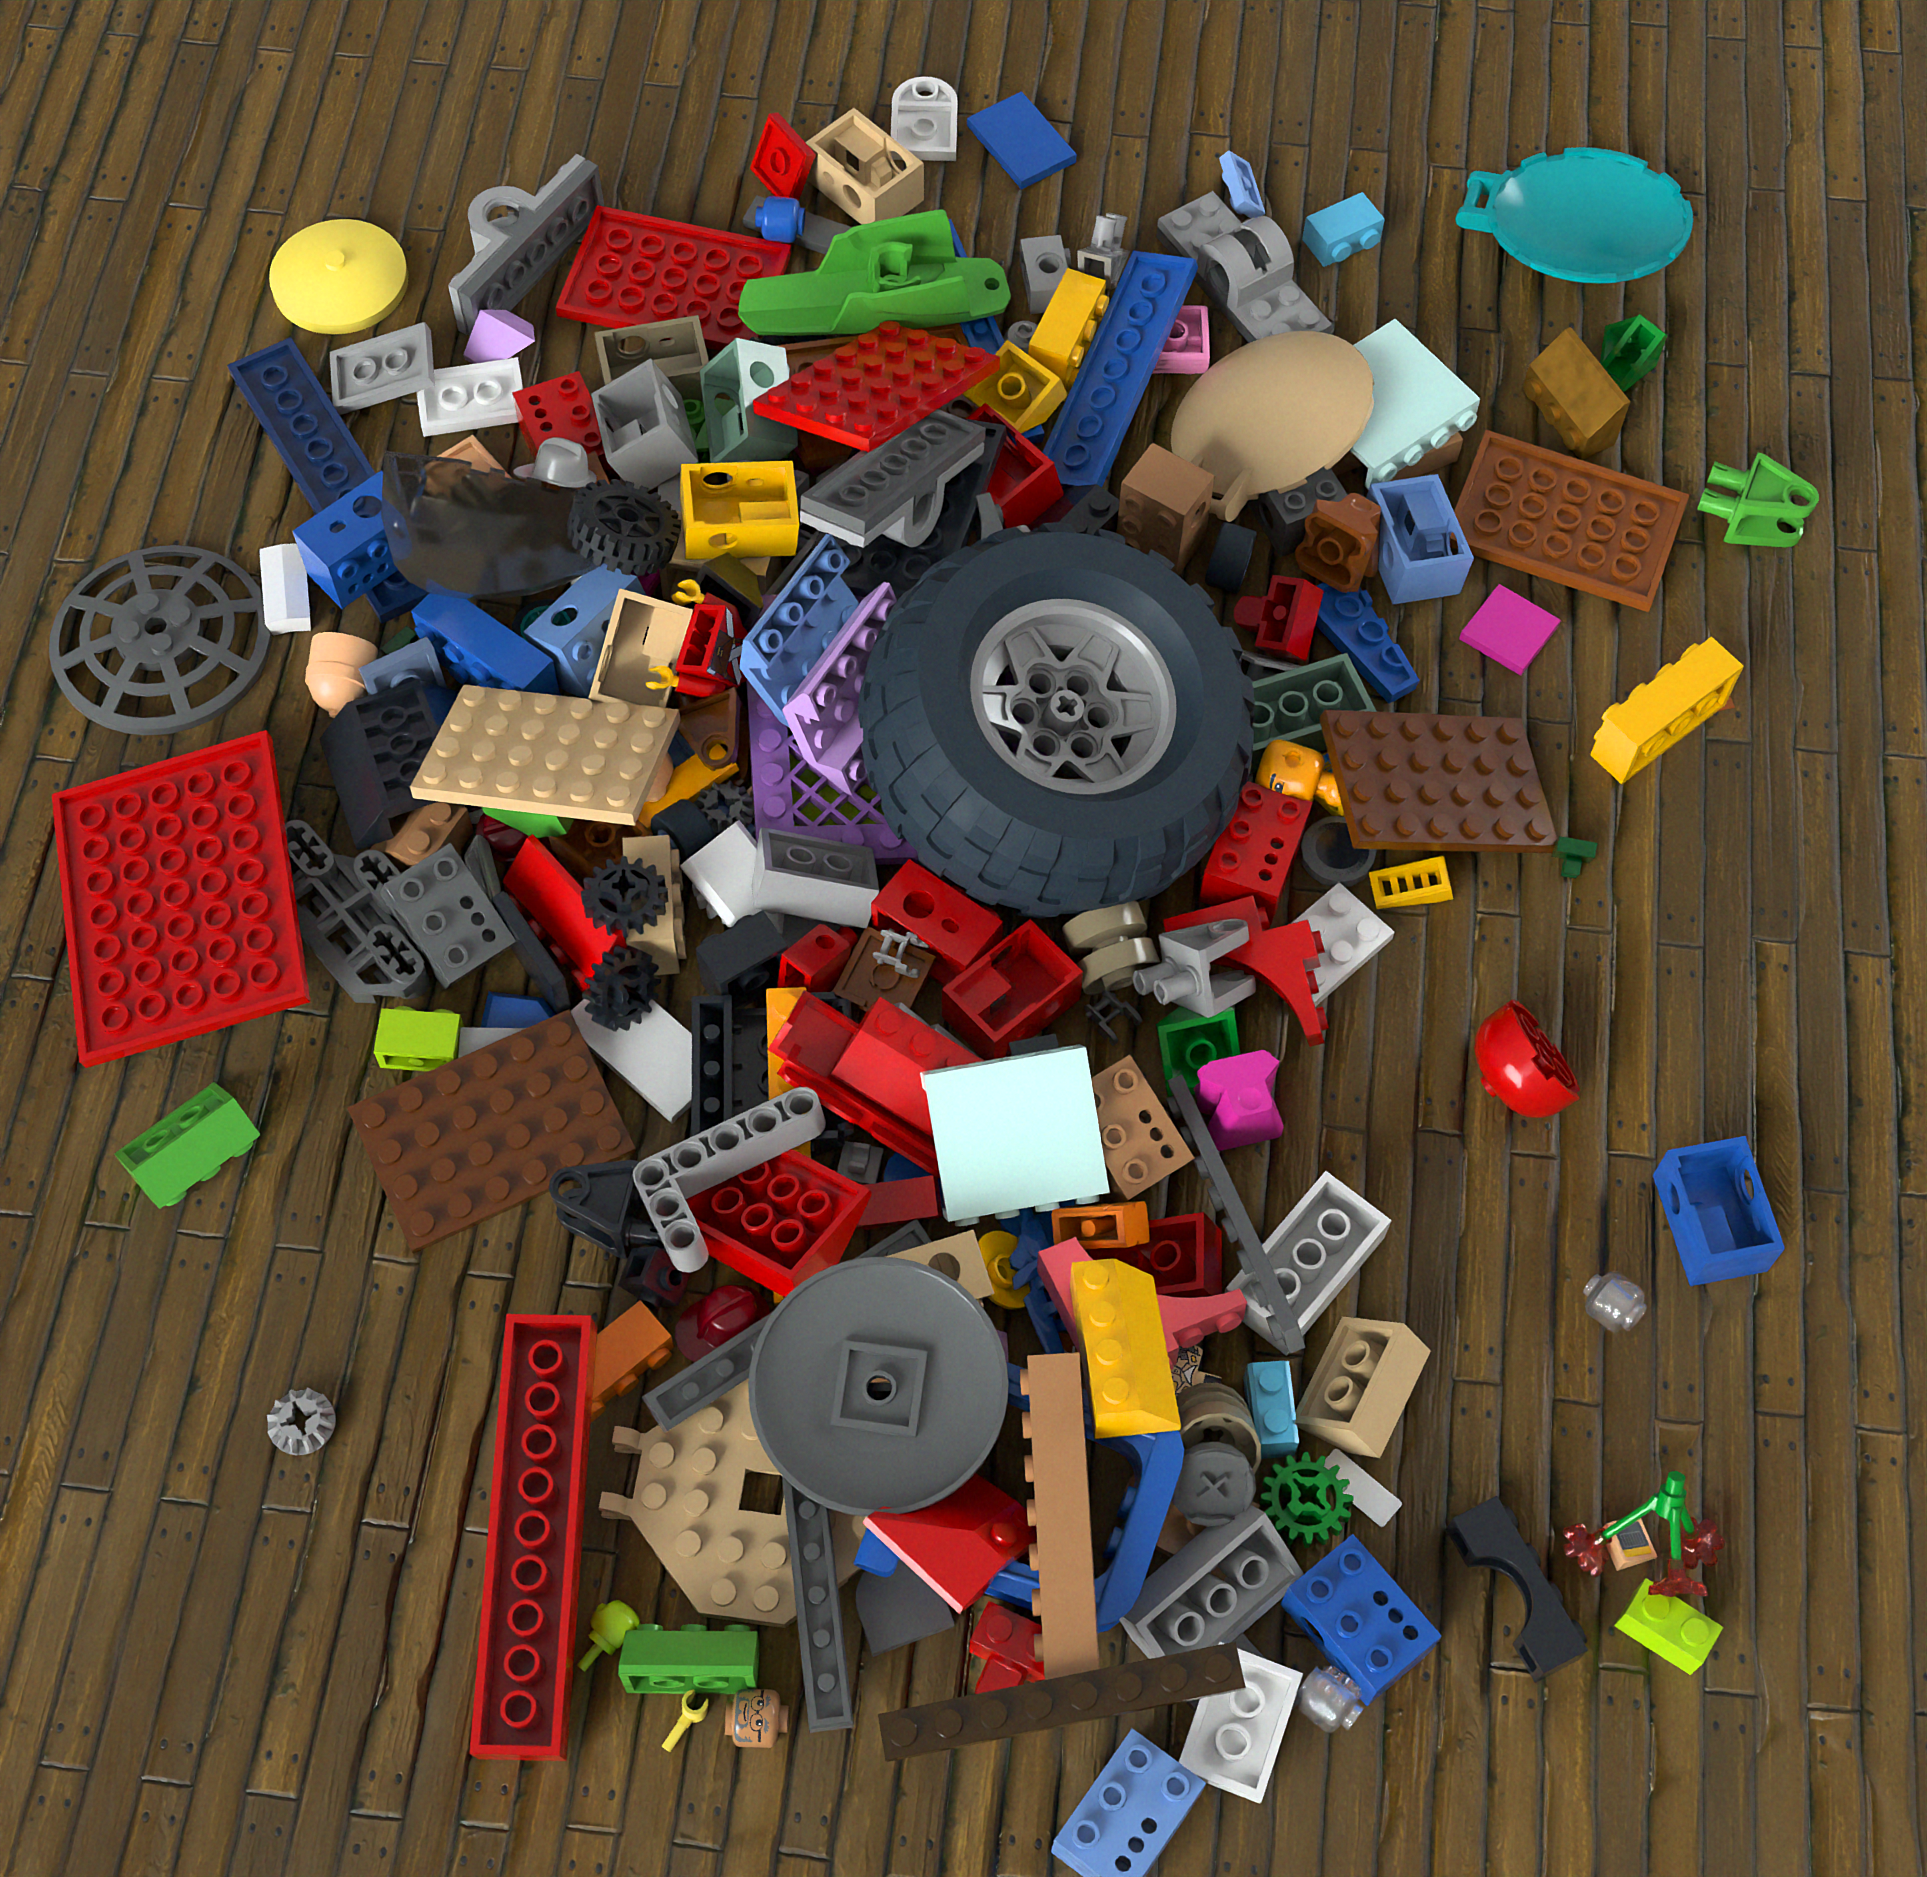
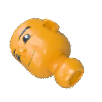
M1282 739L1273 740L1268 743L1259 764L1255 784L1301 800L1313 802L1315 796L1323 798L1330 806H1342L1334 774L1324 770L1325 759L1320 752Z

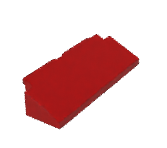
M804 990L767 1049L784 1060L776 1074L795 1088L808 1087L813 1089L817 1093L821 1105L848 1122L860 1126L881 1143L930 1174L940 1178L935 1142L932 1137L830 1075L859 1024Z

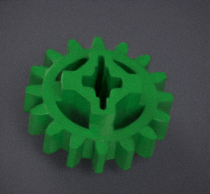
M1308 1452L1303 1453L1301 1461L1296 1463L1291 1455L1286 1456L1284 1461L1285 1468L1275 1463L1270 1471L1274 1478L1265 1477L1261 1486L1268 1492L1261 1494L1259 1504L1270 1507L1265 1513L1269 1520L1276 1521L1275 1529L1278 1534L1283 1530L1288 1533L1287 1544L1290 1545L1295 1541L1296 1537L1302 1538L1304 1548L1310 1547L1314 1537L1317 1538L1322 1546L1325 1545L1329 1539L1328 1531L1338 1537L1343 1529L1339 1522L1348 1523L1352 1514L1344 1507L1351 1506L1354 1501V1496L1343 1494L1350 1484L1349 1479L1338 1480L1336 1478L1340 1467L1335 1465L1330 1469L1325 1468V1456L1322 1455L1316 1463L1310 1462ZM1304 1474L1311 1475L1314 1477H1301L1300 1475ZM1279 1488L1282 1490L1281 1494L1287 1499V1506L1284 1510H1282L1279 1503ZM1329 1489L1334 1500L1333 1511L1331 1510V1505L1326 1501V1492ZM1308 1495L1314 1499L1313 1503L1307 1502L1304 1505L1299 1502L1300 1497L1305 1498ZM1298 1522H1311L1313 1526L1301 1525Z

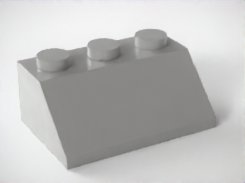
M761 827L752 880L753 908L761 909L771 914L784 913L795 915L805 920L817 919L833 922L843 927L856 926L867 928L871 917V902L879 893L873 848Z

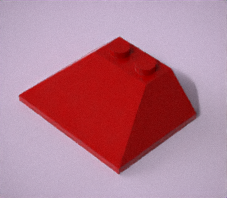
M977 1473L957 1491L925 1509L902 1514L874 1511L863 1521V1524L959 1614L982 1597L1000 1571L1015 1560L1022 1564L1029 1562V1544L1037 1543L1036 1526H1028L1027 1508H1024L1015 1499ZM882 1506L879 1509H890L891 1507Z

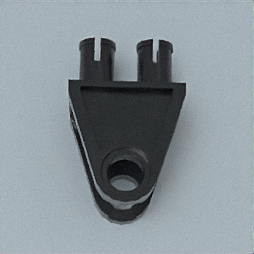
M624 1160L565 1167L558 1170L552 1176L549 1182V1192L553 1203L557 1206L556 1214L559 1222L565 1229L622 1259L628 1258L631 1243L665 1248L653 1222L638 1219L641 1205H644L635 1185L633 1171L639 1161ZM576 1181L582 1185V1188L565 1191L562 1196L559 1194L561 1183ZM565 1211L577 1218L568 1217L565 1214Z

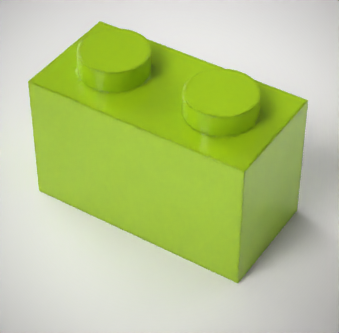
M398 1006L394 1009L382 1008L373 1051L380 1068L431 1071L458 1059L460 1027H464L460 1014H455L446 1009L424 1012L416 1011L407 1006Z
M1647 1578L1635 1589L1614 1625L1689 1675L1704 1663L1723 1629L1721 1625Z

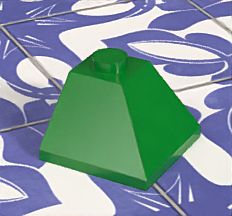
M1180 1006L1156 1024L1167 1098L1172 1096L1167 1080L1183 1075L1191 1095L1195 1094L1194 1087L1200 1083L1197 1071L1201 1067L1207 1065L1210 1061L1240 1055L1235 1013L1232 1007L1207 1018Z

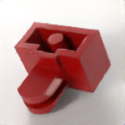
M1272 575L1267 596L1248 595L1241 597L1234 608L1235 622L1247 631L1258 632L1255 646L1274 657L1306 661L1324 591L1305 579Z
M988 1600L972 1634L969 1646L970 1653L987 1660L976 1683L975 1694L1023 1685L1025 1680L1031 1682L1045 1680L1044 1661H1035L1034 1634H1042L1041 1625Z

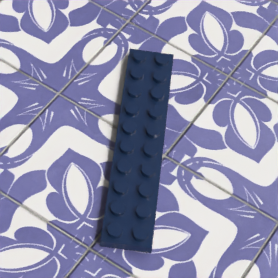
M291 337L227 365L232 378L315 515L376 474ZM365 496L355 503L353 511L362 518L374 517L381 511L382 502L374 496ZM339 524L336 527H334L331 530V532L338 533L341 530H343L346 527V525ZM424 552L420 558L410 561L364 595L383 624L414 609L443 581Z

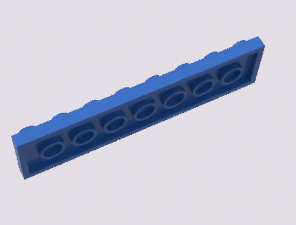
M1133 250L1042 452L1054 462L1062 490L1066 487L1097 484L1100 487L1103 486L1199 268L1196 259Z

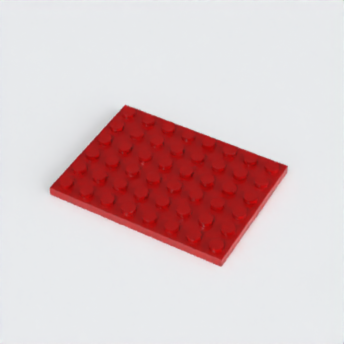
M267 730L51 794L79 1063L85 1068L311 1002L273 740Z

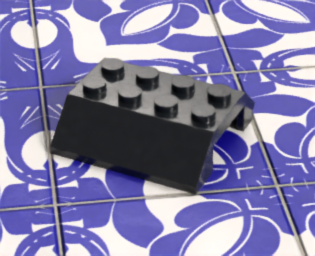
M811 992L812 995L851 1019L850 1000L835 997V992ZM732 995L692 996L691 1137L769 1101L767 1008L733 1009ZM821 1105L826 1125L823 1132L811 1140V1157H817L845 1145V1137L854 1133V1124Z

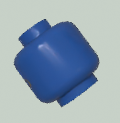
M769 196L766 198L763 207L757 206L755 227H761L762 236L765 240L792 243L797 239L798 235L802 236L804 233L806 210L805 208H800V203L795 198Z

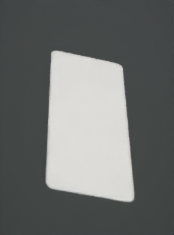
M1334 1449L1325 1459L1324 1467L1330 1469L1338 1465L1340 1469L1336 1478L1338 1480L1349 1479L1350 1481L1348 1488L1343 1494L1354 1496L1353 1504L1380 1527H1384L1401 1507L1402 1502L1339 1449Z

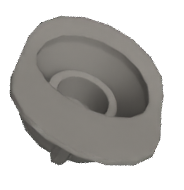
M560 437L547 439L539 446L535 463L517 467L513 471L514 475L519 478L546 481L563 487H586L588 483H595L597 481V476L588 469L587 453L584 448L578 443Z

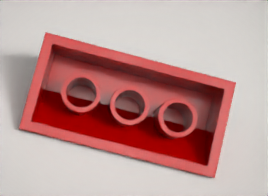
M534 834L526 838L503 879L505 890L521 915L527 920L528 925L538 940H544L549 945L548 951L554 961L560 967L564 964L568 966L572 971L570 972L572 980L582 992L587 989L590 990V985L584 981L586 977H593L595 974L591 967L592 964L601 965L603 963L602 953L607 952L613 955L614 947L617 945L626 948L625 938L619 929H616L609 936L607 935L606 925L598 929L594 928L593 919L585 917L581 898V891L584 889Z
M879 997L867 1010L830 1075L934 1139L927 1094L922 1088L920 1072L984 1060L882 997Z

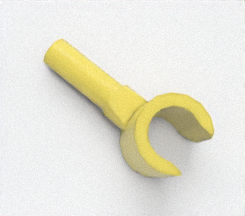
M694 1689L684 1694L682 1698V1715L661 1746L668 1752H671L691 1723L700 1722L707 1715L708 1699L698 1710H692L687 1706L695 1696Z

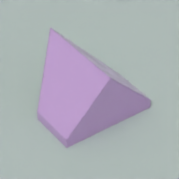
M480 310L463 354L464 359L472 364L508 359L535 341L534 327L507 310Z

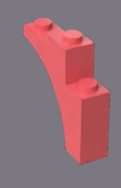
M1074 1237L1039 1251L1037 1272L1077 1351L1080 1353L1070 1294L1072 1262L1091 1261L1093 1259L1079 1244L1077 1238ZM1240 1288L1224 1294L1198 1298H1179L1157 1294L1170 1369L1172 1370L1177 1363L1179 1346L1182 1348L1192 1347L1201 1342L1204 1336L1218 1330L1220 1333H1225L1240 1325L1244 1319L1247 1301Z

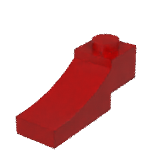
M931 1175L862 1185L871 1190L872 1196L855 1229L862 1228L868 1230L909 1223L915 1219L921 1221L943 1217L938 1178Z

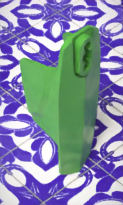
M934 210L854 226L845 233L835 235L821 265L816 271L747 280L740 296L738 316L748 328L758 335L867 333L884 321H896L900 326L918 329L1004 313L1010 303L1011 294L1004 269L991 258L955 257L952 233L946 211Z

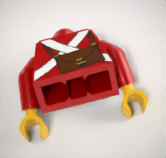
M687 579L678 583L677 586L684 589L687 595L683 592H677L672 595V600L679 606H685L692 601L697 603L694 606L675 666V670L679 674L678 676L673 675L672 670L667 666L661 665L649 668L650 671H657L661 675V682H646L647 687L652 690H658L673 686L677 692L702 698L721 694L725 688H738L741 683L748 680L739 669L742 644L748 632L742 625L737 608L709 592H706L705 595L700 593V587L695 580Z

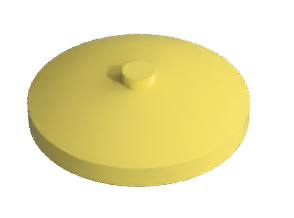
M336 219L316 223L290 237L280 247L272 261L269 280L278 308L291 322L316 333L347 334L377 324L396 309L407 289L408 268L400 245L385 230L359 220Z

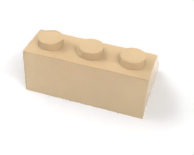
M1342 1317L1295 1411V1425L1348 1453L1380 1458L1431 1350L1404 1323Z

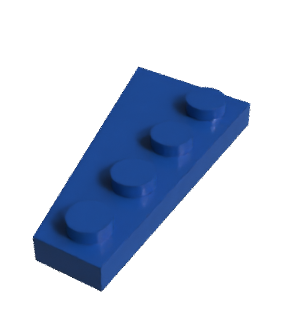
M1324 582L1317 585L1324 593L1316 626L1342 654H1348L1353 666L1388 704L1415 690L1420 680L1399 644H1393L1387 634L1389 627L1384 619H1379L1371 607L1373 600L1367 590L1362 591L1359 586L1358 592H1340Z

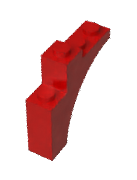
M1254 896L1163 919L1166 932L1228 919L1245 920L1248 924L1249 940L1211 961L1210 964L1229 967L1235 970H1244V973L1254 975L1256 979L1275 991L1291 1008L1304 1030L1309 1047L1325 1043L1322 1031L1329 1029L1323 1006L1316 1008L1312 994L1319 993V988L1314 970H1311L1321 967L1318 954L1325 953L1320 931L1312 932L1308 919L1270 929L1265 906L1257 908Z

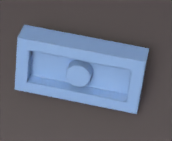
M1230 150L1227 151L1219 160L1223 169L1222 178L1228 186L1231 195V206L1238 214H1245L1249 218L1263 216L1265 210L1250 163Z

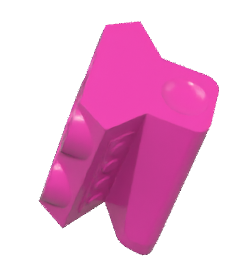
M1259 1050L1210 1061L1197 1071L1200 1081L1194 1087L1197 1108L1199 1112L1212 1116L1207 1129L1218 1151L1271 1140L1282 1135L1284 1126L1271 1095L1280 1061L1273 1057L1270 1052Z

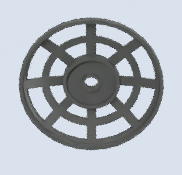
M179 545L154 546L132 551L114 558L95 569L77 584L66 597L55 617L50 633L49 655L51 668L61 691L73 707L88 719L106 728L123 733L161 735L192 729L209 722L240 701L259 679L267 663L272 646V633L265 625L263 594L259 586L235 562L215 552L197 547ZM166 556H184L200 559L190 569L170 565L146 568L144 563L146 559ZM215 564L232 571L248 588L252 598L229 600L224 590L205 574ZM130 565L131 573L111 582L95 598L83 595L100 579L119 568ZM156 575L182 577L172 590H152L149 580L150 576ZM134 581L137 595L128 599L123 605L106 601L118 589ZM196 583H199L213 594L218 603L196 607L187 597V594ZM72 608L86 610L80 626V647L60 657L59 638L66 618ZM257 612L258 636L254 651L249 661L229 651L235 635L234 614ZM96 614L113 618L111 633L91 641V628ZM223 616V629L218 644L203 638L202 620ZM155 625L166 626L162 633L148 634L149 630ZM116 647L124 662L115 676L100 664L95 655ZM195 651L208 656L207 660L199 667L180 677L177 665L190 658ZM85 660L86 665L94 676L110 687L101 707L90 702L77 691L65 673L66 670ZM220 663L239 673L234 682L219 695L200 706L190 708L184 689L192 687L205 679ZM138 668L147 671L162 670L165 682L144 684L131 682V679ZM124 693L144 697L170 694L176 714L142 718L124 716L115 712Z

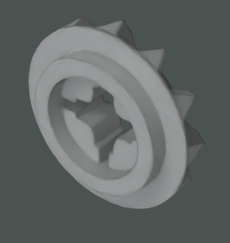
M308 1387L306 1390H290L286 1396L275 1400L271 1413L267 1415V1433L275 1446L285 1453L292 1455L312 1453L320 1449L329 1440L334 1431L336 1418L333 1406L324 1394L315 1392ZM296 1408H299L305 1416L311 1415V1418L305 1421L306 1428L304 1429L306 1435H303L296 1425L289 1426V1423L295 1420Z

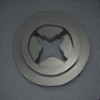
M730 780L727 784L719 785L714 781L710 789H701L699 797L694 801V804L711 824L716 836L720 835L738 820L747 828L754 817L753 797H750L744 786H735ZM720 799L725 801L726 805H731L729 806V818L723 814L721 809H718Z

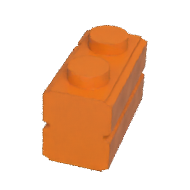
M1145 1201L1074 1204L1052 1210L1054 1245L1074 1237L1077 1238L1083 1249L1126 1248L1149 1242L1148 1213Z

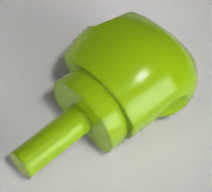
M614 1600L607 1605L601 1603L597 1606L590 1620L591 1627L594 1630L588 1635L595 1643L577 1666L585 1672L603 1650L612 1656L616 1649L623 1645L625 1631L637 1630V1626L641 1624L640 1619L629 1605L619 1600Z

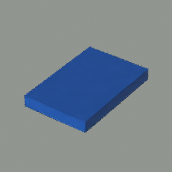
M1022 91L967 118V127L1020 189L1076 163L1077 154Z

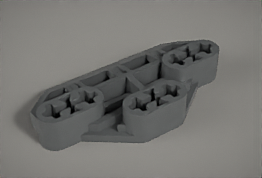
M291 820L285 823L295 898L298 900L309 891H312L316 896L311 899V902L321 913L316 919L305 904L301 907L297 904L302 940L355 1003L376 1004L373 995L399 996L405 999L422 996L430 986V978L424 961L380 895L383 884L378 882L376 877L381 876L385 884L401 874L382 852L377 850H366L356 858L333 854L306 822ZM298 844H300L302 847L307 848L309 856L313 859L314 862H317V865L321 870H319L317 867L312 866L309 857L306 855L305 852H302V849ZM341 927L347 932L342 935V939L352 950L349 955L343 951L336 941L330 943L327 939L328 936ZM386 947L391 951H395L398 961L405 965L410 976L406 972L402 973L399 963L394 957H391ZM374 964L378 970L373 972V975L380 984H371L367 978L361 980L358 974Z

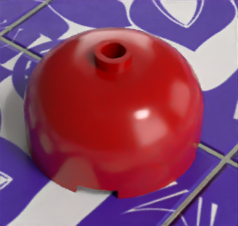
M1512 999L1487 1016L1476 1033L1474 1048L1477 1063L1483 1074L1480 1078L1481 1083L1493 1098L1498 1096L1504 1104L1518 1114L1531 1118H1545L1555 1115L1580 1099L1577 1094L1580 1091L1579 1085L1556 1044L1552 1045L1541 1029H1534V1027L1539 1025L1537 1019L1520 1002Z

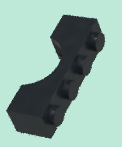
M1495 1496L1454 1517L1446 1531L1467 1567H1487L1497 1570L1507 1576L1519 1589L1525 1605V1622L1521 1633L1513 1642V1646L1536 1683L1580 1660L1588 1651L1585 1645L1587 1638L1580 1624L1574 1619L1570 1620L1562 1606L1564 1600L1556 1584L1552 1581L1548 1582L1539 1568L1541 1561L1535 1548L1530 1543L1525 1544L1517 1531L1518 1522L1513 1511L1507 1505L1503 1506L1498 1497Z

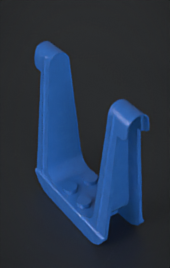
M1006 1362L1009 1386L1007 1403L1030 1412L1029 1395L1021 1394L1020 1369L1025 1368ZM1083 1389L1086 1438L1125 1456L1131 1464L1135 1476L1134 1487L1128 1486L1116 1514V1517L1123 1519L1121 1528L1114 1527L1108 1537L1102 1555L1103 1558L1109 1560L1107 1569L1103 1575L1094 1579L1097 1632L1101 1633L1110 1630L1119 1623V1619L1132 1609L1140 1594L1182 1469L1184 1446L1178 1430L1094 1439L1087 1390ZM866 1527L853 1564L878 1576L890 1577L895 1572L899 1560H902ZM1014 1561L997 1574L985 1591V1594L1033 1612L1032 1589L1040 1588L1039 1570L1031 1571L1029 1565Z

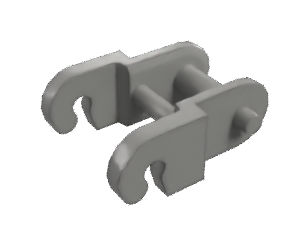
M891 928L889 931L882 930L880 934L884 937L880 952L873 953V958L878 960V964L882 965L884 962L895 966V972L918 978L920 971L917 969L909 970L907 965L901 963V958L905 947L909 943L923 948H929V945L920 940L916 934L910 932L903 936L894 933L895 930ZM892 941L900 943L896 957L887 955Z

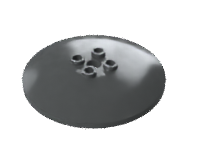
M868 1257L845 1261L814 1274L792 1290L773 1311L759 1335L753 1351L748 1381L749 1405L756 1434L775 1468L793 1487L811 1500L838 1512L860 1517H867L874 1511L896 1514L919 1511L942 1501L963 1486L982 1466L998 1439L1005 1418L1009 1387L1007 1363L999 1335L991 1319L978 1301L958 1282L944 1273L915 1261L892 1257ZM876 1378H884L892 1385L890 1395L884 1400H874L867 1393L869 1383ZM882 1506L891 1507L890 1509H879Z

